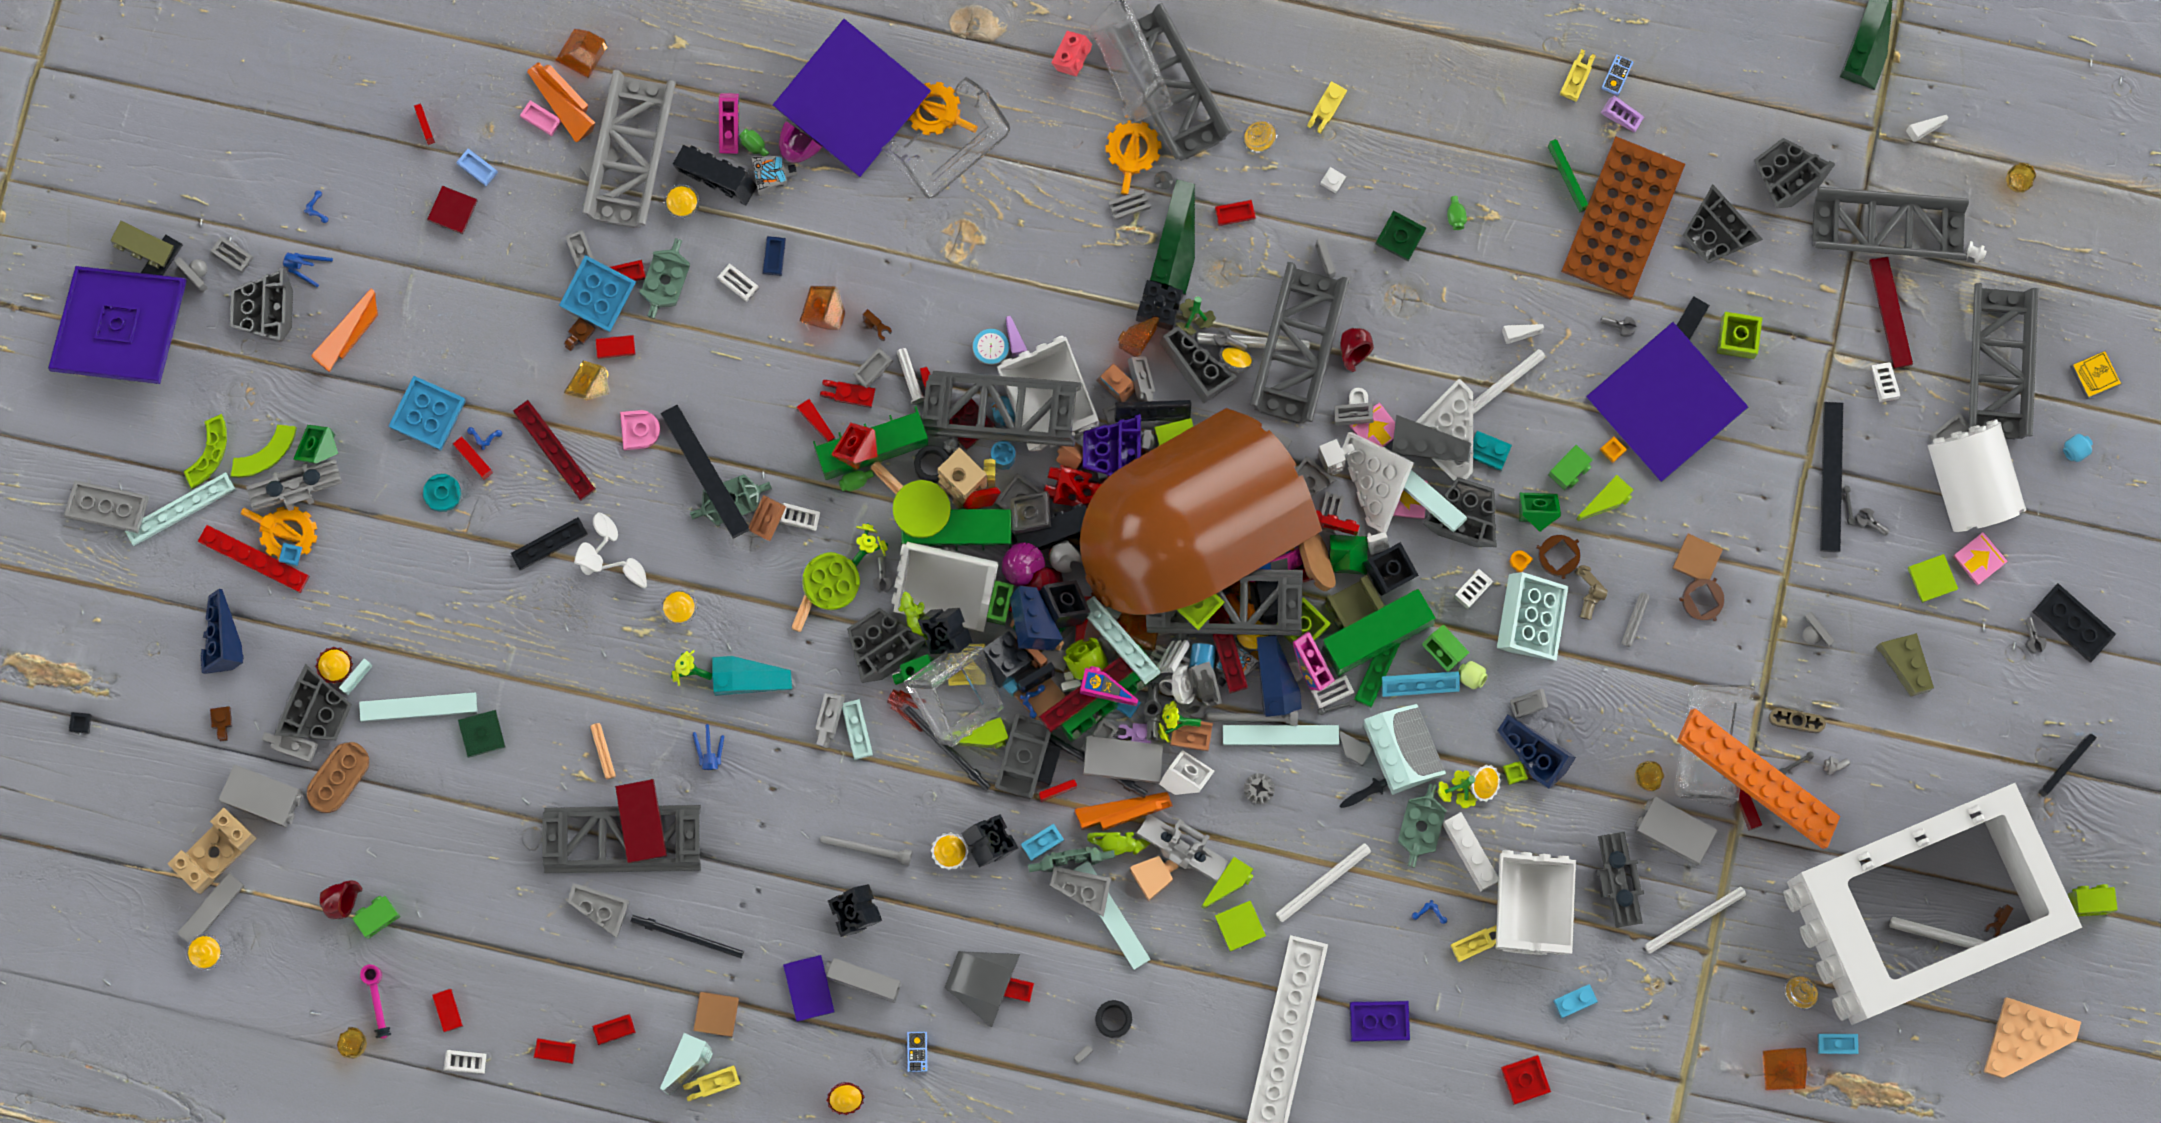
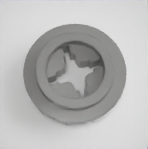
M1253 774L1245 781L1244 794L1252 803L1264 804L1274 795L1275 785L1272 779L1265 774ZM1263 781L1262 788H1264L1267 791H1261L1260 794L1256 796V789L1253 786H1258L1259 783Z

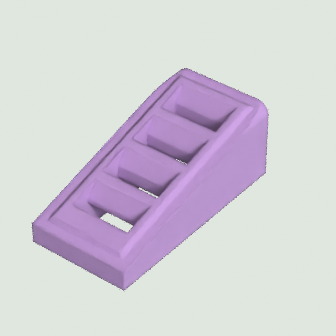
M1616 96L1609 98L1601 111V114L1632 132H1636L1644 116ZM1619 109H1621L1622 112L1620 115H1617ZM1628 113V117L1624 120V116ZM1632 117H1635L1636 119L1634 120L1633 124H1630L1629 122L1631 121Z
M1007 316L1005 322L1011 356L1019 357V354L1027 351V348L1011 316Z

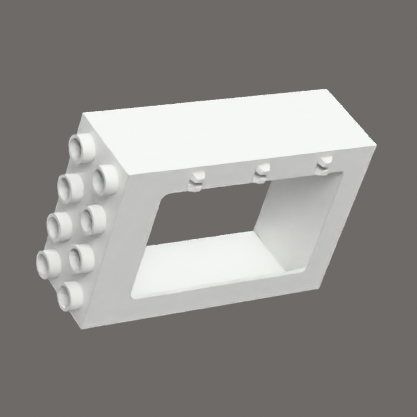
M2016 783L1801 872L1787 882L1790 889L1783 892L1789 909L1792 912L1800 910L1806 925L1800 927V933L1808 948L1816 946L1822 961L1816 963V968L1824 984L1832 982L1838 994V997L1832 999L1836 1014L1841 1021L1849 1019L1851 1025L2082 928ZM1980 811L1981 815L1971 819L1970 814ZM1985 822L2031 923L1899 979L1890 978L1848 887L1849 879ZM1925 834L1926 838L1916 842V837ZM1870 858L1871 861L1861 866L1859 861Z

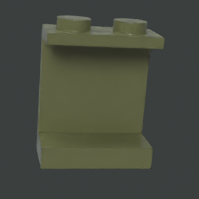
M1368 575L1360 578L1357 583L1332 596L1328 595L1325 599V606L1329 613L1333 612L1336 618L1334 622L1339 630L1385 606Z

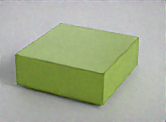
M1521 761L1502 767L1508 785L1528 779Z

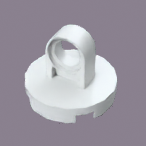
M1187 665L1178 666L1173 675L1166 676L1159 684L1160 691L1165 695H1174L1175 700L1179 704H1190L1195 698V694L1192 693L1193 688H1196L1192 670L1188 669ZM1166 681L1172 684V689H1168L1165 686Z

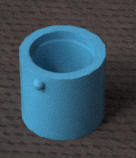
M999 441L991 448V459L995 460L996 468L1009 470L1015 462V448L1008 441Z
M1203 643L1192 644L1189 668L1210 662L1214 670L1216 646Z

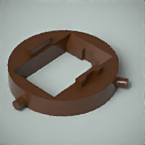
M1554 535L1547 538L1541 546L1537 545L1536 549H1539L1538 557L1542 568L1553 576H1562V579H1566L1565 576L1572 573L1579 564L1580 549L1577 545L1579 540L1576 539L1574 541L1565 535ZM1563 540L1576 556L1556 570L1548 563L1544 554Z
M1715 577L1713 580H1694L1685 588L1683 596L1679 598V601H1682L1685 611L1691 617L1699 620H1717L1716 616L1724 606V593L1716 583L1717 579ZM1706 584L1718 606L1701 615L1689 593L1695 591L1697 587Z

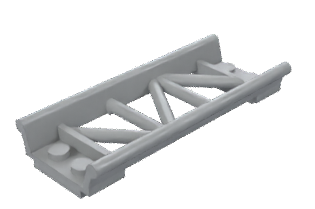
M613 70L582 214L587 215L590 219L597 220V222L630 228H640L641 225L646 224L676 84L675 81L669 80L666 84L628 78L620 71ZM620 99L642 103L616 117ZM652 106L661 107L656 132L619 126L620 123ZM618 133L654 140L649 163ZM611 137L641 166L608 161L607 156ZM610 168L642 174L603 196L599 195L604 169ZM645 182L641 203L615 198Z

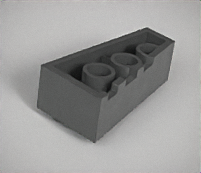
M1179 326L1163 335L1160 345L1203 403L1235 383L1237 376L1233 372L1228 371L1220 361L1215 360L1206 349L1201 348Z
M1396 415L1392 446L1393 453L1469 463L1472 445L1470 442Z

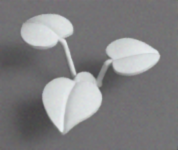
M598 512L593 517V526L597 533L604 537V540L596 550L591 544L582 543L576 552L574 564L580 565L581 570L586 575L622 565L624 566L623 572L627 578L645 589L647 587L646 574L642 565L635 559L628 558L626 562L621 561L602 566L603 559L597 553L607 543L608 539L613 542L617 540L618 531L616 525L608 516Z

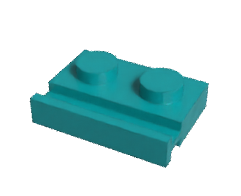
M1476 431L1473 438V460L1502 471L1512 444Z

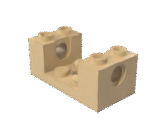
M960 447L937 469L938 478L940 479L938 481L939 486L946 492L947 496L949 495L953 499L952 503L958 509H965L963 504L973 491L987 489V474Z
M225 808L210 821L213 826L187 852L181 850L167 863L199 894H202L257 839ZM214 847L219 848V855L216 858H211L209 855L210 850Z

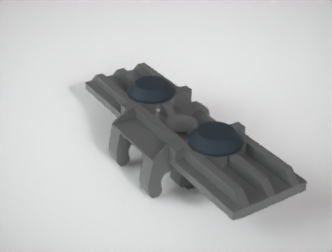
M1625 832L1598 836L1604 868L1596 870V876L1601 879L1603 889L1600 891L1601 898L1610 896L1615 927L1643 924L1638 896L1644 895V890H1641L1636 865L1638 860H1630ZM1625 866H1629L1634 891L1628 890Z

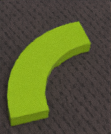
M222 414L204 421L207 431L205 450L192 466L183 471L191 489L205 482L216 471L223 459L227 445V428Z
M277 424L272 439L262 450L247 457H233L231 477L255 476L275 466L287 450L290 449L297 427Z

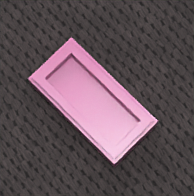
M531 100L520 114L522 119L550 136H553L561 124L557 116Z

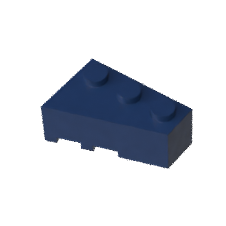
M1019 586L1010 597L1018 647L1054 651L1063 638L1037 587Z

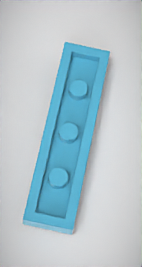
M1459 671L1382 677L1383 697L1460 691Z

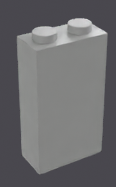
M234 764L219 801L287 828L288 824L293 822L295 817L293 812L295 807L300 805L303 796L301 795L302 792L297 788Z
M1656 796L1652 801L1648 799L1643 809L1646 811L1644 816H1640L1635 824V827H1637L1635 833L1698 866L1717 829Z
M833 958L832 962L828 961L825 969L829 981L895 1003L901 987L899 980Z

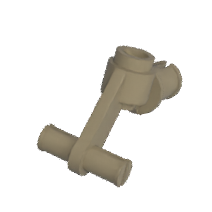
M1581 565L1575 569L1577 570L1575 574L1581 576L1591 587L1589 588V594L1583 598L1584 603L1579 617L1592 620L1595 604L1600 600H1605L1608 590L1590 572L1591 568L1589 566Z

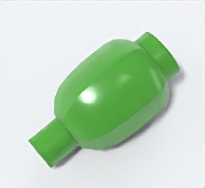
M746 128L740 133L741 144L753 154L760 153L762 156L770 154L765 149L764 140L754 130Z
M1458 196L1451 197V205L1447 209L1448 222L1453 226V230L1464 229V224L1467 222L1465 208L1459 203Z
M857 470L843 475L842 479L838 482L842 491H854L864 486L867 479L874 477L872 470L866 472Z

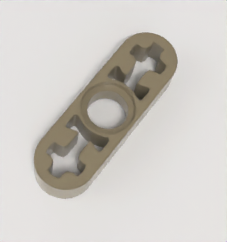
M1776 708L1769 714L1770 723L1777 727L1816 734L1820 733L1826 726L1825 719L1820 715L1783 708ZM1780 713L1781 717L1786 718L1788 716L1787 714H1790L1788 718V724H1786L1787 720L1781 719L1779 722H1777V719L1774 718L1773 715ZM1797 715L1802 718L1800 726L1793 724V716ZM1815 720H1818V723L1821 724L1817 729L1812 724H1808L1807 728L1804 727L1806 722H1814Z

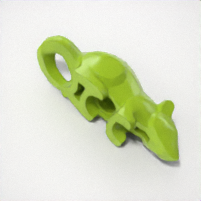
M904 591L898 610L900 612L904 611L907 625L912 629V632L927 640V634L922 633L918 623V619L925 615L923 612L925 609L924 603L920 602L916 605L910 594Z
M1120 832L1087 834V840L1090 843L1098 845L1103 852L1114 850L1115 856L1125 852H1133L1134 855H1137L1150 844V842L1143 838L1133 839L1134 832H1127L1125 836H1120Z

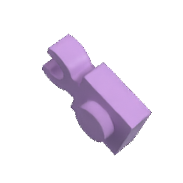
M1133 723V728H1129L1124 724L1119 725V729H1124L1126 734L1118 735V739L1126 740L1129 737L1134 742L1151 743V741L1146 740L1147 724Z

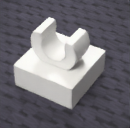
M1377 530L1378 534L1371 536L1370 533L1367 534L1368 548L1371 555L1389 548L1386 532Z
M1071 671L1064 673L1065 682L1061 683L1063 693L1074 691L1081 686L1080 680L1073 679Z

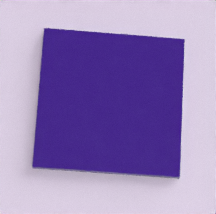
M843 19L772 106L858 177H861L931 90L846 19Z
M75 266L48 366L49 371L160 384L187 282L186 279Z
M1674 322L1670 323L1586 396L1660 482L1664 481L1749 408Z

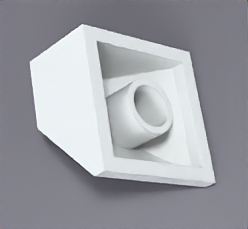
M1182 750L1168 768L1159 785L1174 795L1198 793L1210 779L1214 770Z

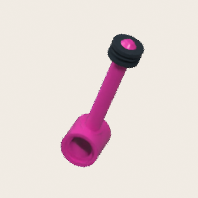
M369 964L361 969L360 978L370 987L378 1029L374 1030L375 1033L377 1032L375 1037L385 1039L391 1033H389L390 1027L385 1025L377 986L382 979V971L377 966ZM369 970H375L376 977L373 980H368L366 977Z

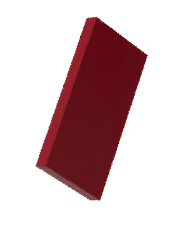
M650 779L615 786L627 862L633 863L667 856L655 780Z

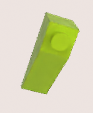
M1616 475L1578 515L1576 520L1582 521L1616 509L1622 503L1626 505L1633 498L1631 493L1634 490Z
M1001 717L946 738L949 745L983 748L995 747L996 749L1006 746V742L1009 739Z
M1233 857L1201 907L1206 909L1239 890L1244 884L1248 885L1254 877L1251 874L1253 868Z

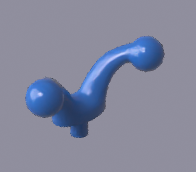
M317 190L314 193L313 199L306 205L307 209L304 212L310 216H318L321 218V222L327 223V216L313 210V205L322 196V192Z
M469 427L467 429L468 434H473L477 445H481L482 450H485V446L490 445L491 440L495 436H502V431L496 430L483 441L474 428Z
M1039 685L1038 690L1035 692H1026L1025 696L1020 695V698L1023 699V705L1030 710V718H1035L1037 713L1028 700L1045 690L1044 685Z
M1430 900V903H1425L1421 911L1412 914V918L1417 920L1430 909L1435 912L1440 919V923H1447V918L1441 915L1438 905L1434 904L1433 900Z

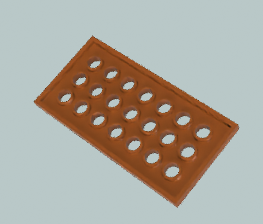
M1615 136L1561 272L1631 300L1685 163ZM1624 156L1629 157L1631 164L1624 165L1621 162V158ZM1641 163L1646 164L1648 171H1640L1638 165ZM1662 170L1665 172L1666 177L1659 179L1656 176V172ZM1621 173L1624 176V180L1618 182L1615 180L1614 175ZM1632 181H1640L1642 187L1639 189L1634 188ZM1656 187L1659 190V194L1654 196L1650 194L1649 189ZM1615 190L1618 196L1610 198L1608 191ZM1625 198H1634L1635 204L1628 205L1625 202ZM1650 204L1653 210L1645 212L1643 205ZM1604 206L1609 207L1611 214L1604 215L1601 212V208ZM1621 213L1626 214L1628 221H1620L1618 215ZM1639 220L1644 221L1646 228L1639 229L1636 226V222ZM1601 223L1604 226V231H1596L1594 225ZM1612 231H1620L1622 237L1619 239L1614 238ZM1636 237L1639 240V245H1631L1629 239ZM1595 240L1598 246L1592 249L1588 246L1587 242ZM1605 248H1614L1615 254L1612 256L1607 255ZM1630 254L1633 258V261L1629 263L1625 262L1623 260V255ZM1588 257L1591 260V264L1583 265L1581 258ZM1606 264L1608 271L1601 272L1598 265ZM1616 272H1625L1626 278L1618 279Z

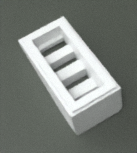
M1943 115L1911 124L1906 132L1913 142H1917L1943 126L1948 120V116Z
M1543 324L1503 326L1502 333L1506 344H1510L1542 334L1544 326Z
M1891 363L1872 365L1871 368L1879 402L1899 399L1900 392ZM1887 368V372L1878 373V370ZM1889 376V379L1880 380V377ZM1890 382V386H1882V384ZM1892 389L1891 393L1884 392L1885 390Z
M782 503L786 508L779 523L816 531L820 512ZM786 510H789L788 519H785ZM794 511L797 512L795 521L792 520ZM805 513L803 523H801V515ZM809 514H810V515H813V516H812L811 525H808V524H807V523H808V519H809Z
M1478 569L1454 595V598L1468 610L1493 581ZM1478 575L1486 582L1485 585L1477 579ZM1474 581V582H1475L1477 585H1479L1482 589H1481V590H1478V589L1472 584V582ZM1469 586V587H1470L1473 591H1475L1477 594H1476V595H1473V594L1467 589V587ZM1465 592L1472 599L1468 600L1462 593Z
M446 1050L443 1071L484 1074L486 1054ZM452 1056H455L454 1066H451ZM460 1057H463L462 1067H459ZM468 1057H471L470 1068H467ZM476 1058H479L478 1069H475Z

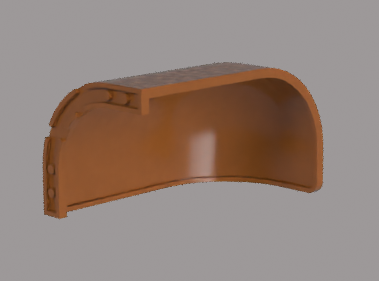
M1225 408L1114 472L1094 494L1085 512L1081 527V559L1086 572V581L1092 590V597L1095 596L1106 607L1127 614L1146 615L1173 611L1211 597L1321 532L1322 529L1309 489L1303 476H1298L1294 468L1296 463L1284 445L1270 430L1266 432L1262 428V423L1246 414Z

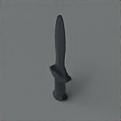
M1372 778L1373 783L1369 787L1346 798L1340 804V808L1357 804L1374 793L1380 792L1383 795V788L1388 785L1386 779L1378 781L1376 778Z

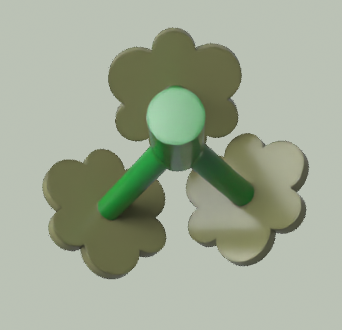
M1199 296L1195 297L1192 301L1188 298L1185 300V303H1181L1179 306L1182 316L1189 319L1186 324L1184 322H1177L1175 326H1179L1188 335L1196 333V330L1190 325L1192 320L1196 319L1195 323L1200 329L1210 328L1213 325V321L1216 320L1212 310L1206 313L1201 311L1202 298Z

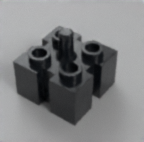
M1147 280L1142 300L1145 302L1140 301L1136 321L1149 325L1151 321L1158 322L1159 328L1173 330L1177 311H1174V309H1179L1183 290L1171 286L1168 287V290L1161 289L1160 283Z
M948 608L946 611H943V609H932L918 619L922 633L927 634L926 644L930 654H943L946 650L948 653H960L973 642L968 628L963 627L962 623L965 620L960 608Z
M1001 814L978 822L961 833L968 847L972 846L971 853L979 868L993 861L1003 859L1018 849L1012 835L1008 836L1005 831L1008 827Z
M869 884L853 887L843 892L842 895L828 900L832 914L837 915L838 918L836 926L840 937L857 934L867 929V927L882 921L878 907L872 903L874 896Z

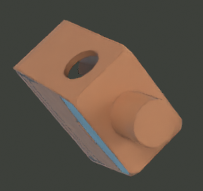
M1112 364L1096 380L1118 402H1126L1135 393L1133 381L1115 364Z

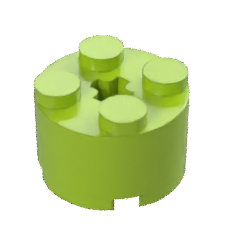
M1090 637L1088 638L1089 641L1086 642L1081 639L1073 643L1065 651L1067 655H1063V659L1075 679L1083 680L1085 668L1089 669L1090 666H1094L1103 670L1109 665L1108 658L1096 638Z

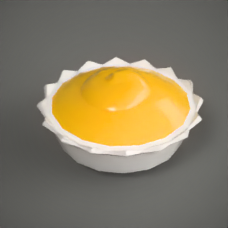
M1485 765L1476 769L1471 775L1475 777L1476 781L1470 786V790L1480 802L1492 800L1500 788V773L1492 765Z
M952 832L948 834L943 833L932 843V858L935 860V864L941 868L948 870L957 869L967 860L969 853L968 845L959 834H953Z

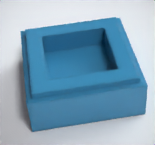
M283 543L279 562L298 566L303 547Z
M1138 701L1137 706L1118 702L1116 709L1131 719L1141 702Z

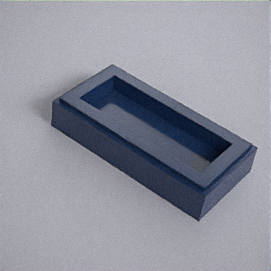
M767 236L763 274L782 276L786 238Z

